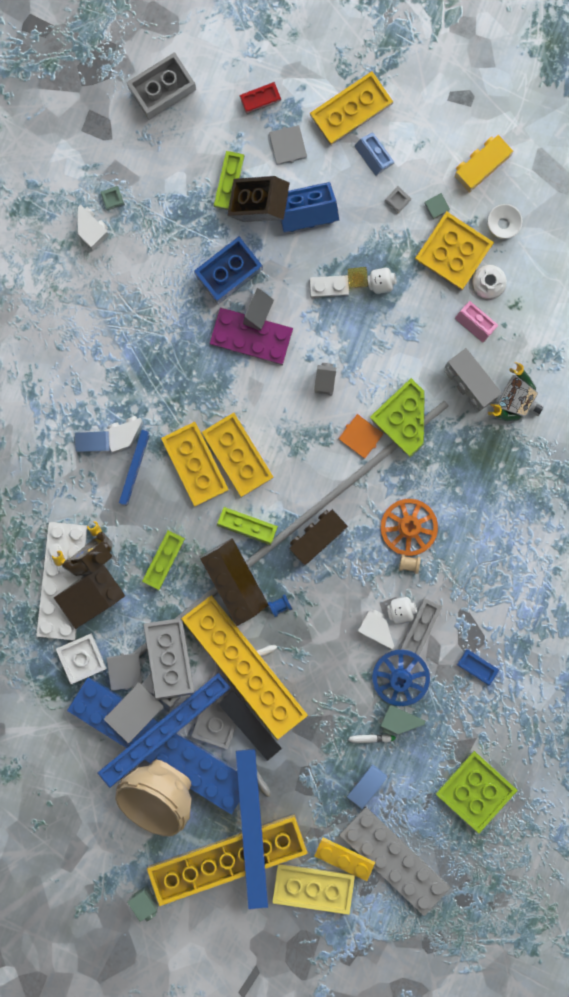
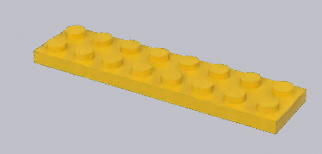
M212 595L181 618L185 626L277 741L308 717L307 713Z

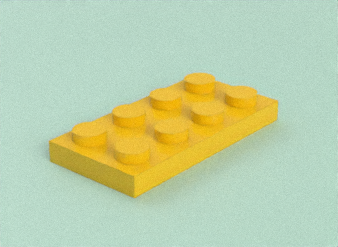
M371 71L310 112V116L329 144L332 145L392 105L393 100L373 71Z
M234 412L202 431L203 436L241 498L274 478Z
M196 422L188 424L161 438L194 507L229 491Z

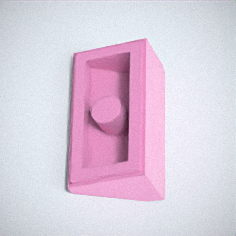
M471 301L455 317L461 325L481 342H485L498 327L497 323Z

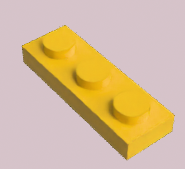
M324 837L321 839L314 855L365 881H368L376 863Z

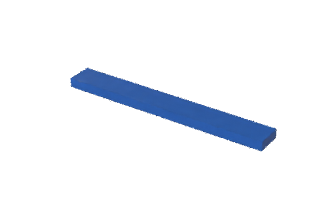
M218 673L97 772V774L111 788L231 689V687Z
M255 749L236 750L248 909L268 908Z

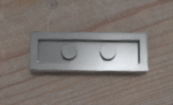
M424 598L401 649L420 655L442 606Z

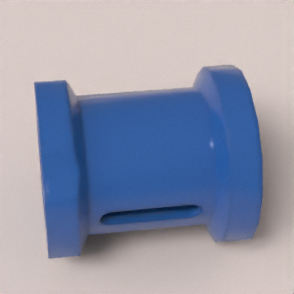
M285 594L274 602H268L274 617H278V614L286 610H293Z

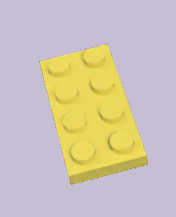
M278 864L272 903L349 915L355 876L347 873Z

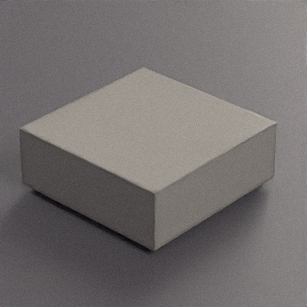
M397 186L385 199V202L399 214L412 198Z

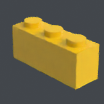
M499 134L495 138L491 136L484 143L485 147L481 150L476 149L469 156L471 159L467 163L463 161L456 167L457 171L454 177L469 193L512 156L514 151Z

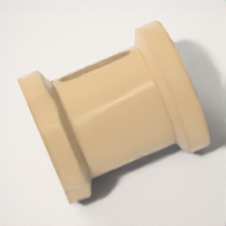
M401 554L399 571L408 570L418 574L421 557L416 559L405 557L404 554Z

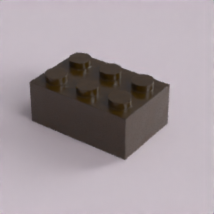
M276 176L233 179L227 216L242 222L284 220L290 182Z
M326 509L318 517L319 522L315 525L312 522L304 529L305 534L301 538L296 536L290 542L291 547L289 550L303 566H306L347 529V524L333 509L330 512Z

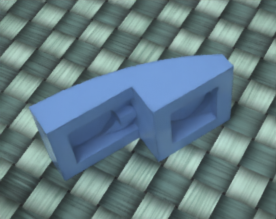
M109 431L75 433L76 452L109 451Z
M372 764L347 797L363 809L388 776Z

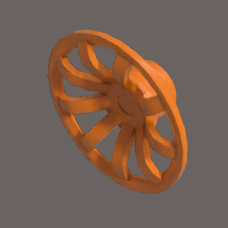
M416 499L399 500L393 503L382 517L381 534L383 540L391 550L398 554L413 556L423 553L430 548L437 537V518L433 510L422 501ZM405 503L416 504L412 516L408 515ZM399 505L404 516L402 519L391 513ZM420 507H423L429 515L418 520L416 517ZM389 516L398 522V526L385 527L387 517ZM432 519L433 530L421 527L422 523ZM399 531L400 534L390 542L386 532ZM420 532L432 535L426 545L418 535ZM403 537L406 538L405 551L395 547ZM411 538H415L421 547L420 549L410 551Z

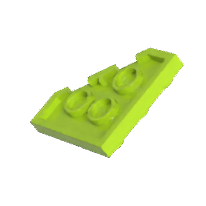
M410 378L370 416V419L409 458L424 445L425 391Z

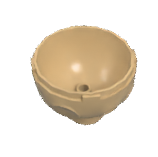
M154 760L150 766L138 767L121 779L117 786L115 800L119 809L137 826L160 836H174L184 829L190 819L192 798L188 790L191 787V781L187 776L169 764L160 760Z

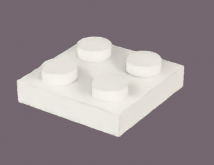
M92 633L56 649L70 684L107 669Z

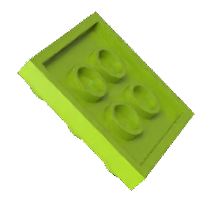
M473 751L435 794L475 831L480 833L518 790L480 755Z

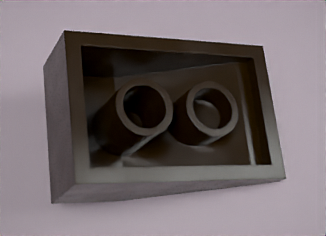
M102 565L94 573L84 575L53 598L72 626L77 629L124 598L125 594L105 565Z

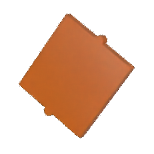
M357 414L351 423L346 425L345 431L338 439L365 459L371 450L376 448L377 442L384 433Z

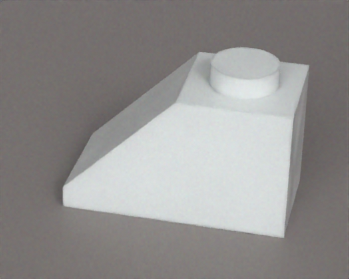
M377 610L368 611L358 632L393 649L394 643L387 621L382 618L384 614Z

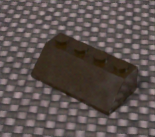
M233 538L199 556L236 626L255 617L269 606Z

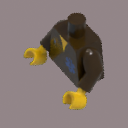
M93 521L96 526L92 529L87 526V529L96 538L85 545L69 560H65L62 551H57L59 557L52 556V559L56 566L62 565L64 569L75 576L92 574L112 558L110 552L112 551L113 543L102 532L98 523Z

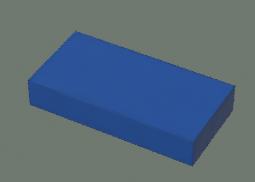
M466 649L457 663V666L488 686L491 685L499 672L498 668Z

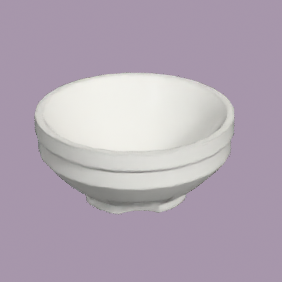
M510 204L498 205L492 209L488 216V228L494 236L500 239H509L520 231L523 221L522 215L516 207ZM500 219L508 220L509 227L507 229L499 227L498 221Z
M482 266L473 275V290L483 299H495L506 288V276L497 266ZM488 275H493L496 278V283L492 286L487 285L485 282V277Z

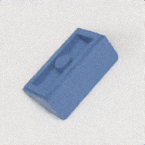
M373 132L361 138L355 144V148L375 175L380 174L395 163Z

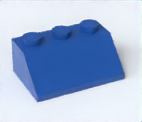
M330 182L288 191L284 220H281L284 232H294L298 229L312 228L317 225L340 221L337 201Z

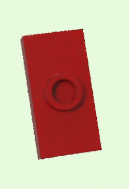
M275 82L239 95L246 114L281 101Z

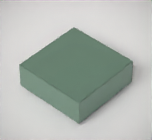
M118 186L100 192L107 211L125 205Z
M442 193L424 202L433 219L445 214L446 211H450Z

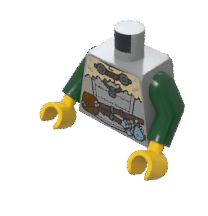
M514 362L517 365L516 370L509 369L511 373L516 375L510 378L498 403L490 404V406H493L494 411L488 412V415L496 416L506 422L519 421L521 418H525L528 412L539 416L544 406L535 402L538 395L536 386L524 370V366L518 362Z

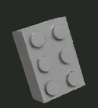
M175 52L127 82L128 89L148 120L196 90L195 82Z
M467 348L454 356L445 365L446 375L451 380L454 379L458 385L456 387L462 395L466 394L470 399L468 402L474 410L478 409L480 412L502 394Z

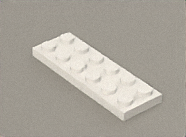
M49 522L37 637L76 640L77 629L72 626L53 597L82 578L83 575L75 576L64 569L62 565L56 566L52 556L59 557L57 551H62L65 560H69L86 545L87 525Z

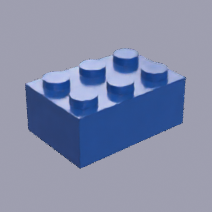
M238 236L195 269L194 274L216 303L220 304L263 270V265L241 237Z

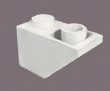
M80 205L78 207V235L94 251L109 236L108 227L102 220L98 222L93 217L95 214L90 208H84Z
M134 416L126 419L124 424L114 423L107 426L108 429L104 431H109V446L113 454L132 447L143 425L141 418L137 419Z

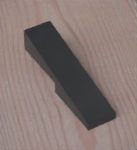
M233 690L218 702L220 707L267 761L282 749Z

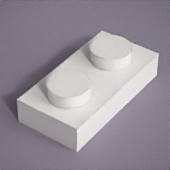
M348 275L311 277V298L349 296Z

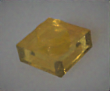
M367 267L347 269L349 289L368 287Z

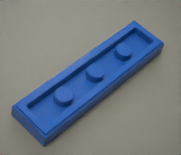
M141 430L119 503L125 506L129 503L150 437V433L145 430Z

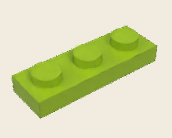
M226 151L214 207L225 210L229 209L233 179L240 178L245 158L244 154Z
M223 507L217 523L218 527L268 545L272 544L278 527Z
M169 530L167 531L142 582L160 590L185 538Z

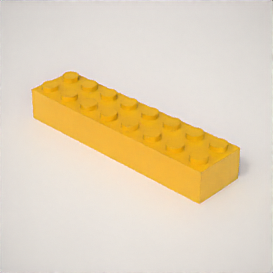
M295 814L262 825L265 869L308 854ZM242 833L149 865L147 871L159 906L246 876Z

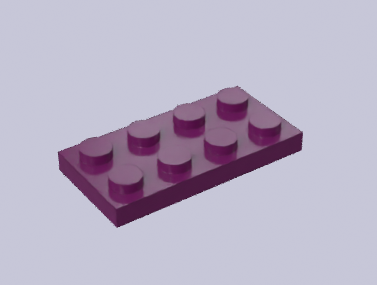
M220 307L210 345L283 365L293 332L292 327L265 320L260 331L243 324L245 314Z

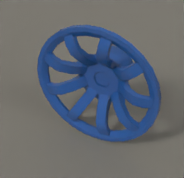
M397 649L384 654L377 661L373 669V685L377 694L387 703L395 706H408L416 703L426 694L430 684V672L427 664L418 654L409 650ZM398 655L399 664L397 669L388 659L389 657ZM403 655L414 658L406 669L403 668ZM383 662L389 667L392 672L391 674L378 671ZM419 662L424 671L411 674V670ZM377 676L387 678L390 682L379 687ZM425 676L424 687L412 682L416 678ZM390 687L394 689L391 699L385 696L382 691ZM408 688H415L420 691V694L412 699ZM404 692L407 701H396L398 693Z

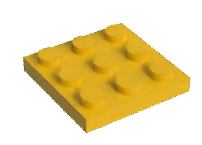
M446 211L415 260L460 290H463L494 242Z

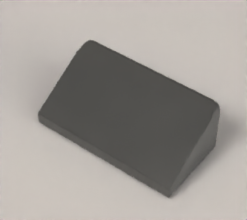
M257 288L245 314L243 324L261 331L274 299Z

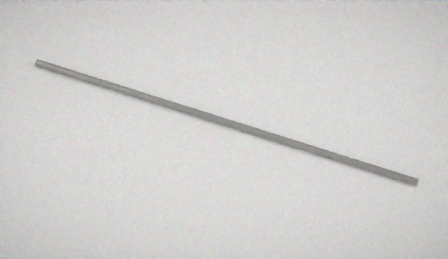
M446 401L440 403L424 416V426L449 407ZM392 442L277 535L271 545L266 544L245 562L250 568L396 450L398 446ZM214 586L175 619L185 616L212 595L214 597L217 595L216 587ZM146 642L133 653L138 652L139 657L147 651Z

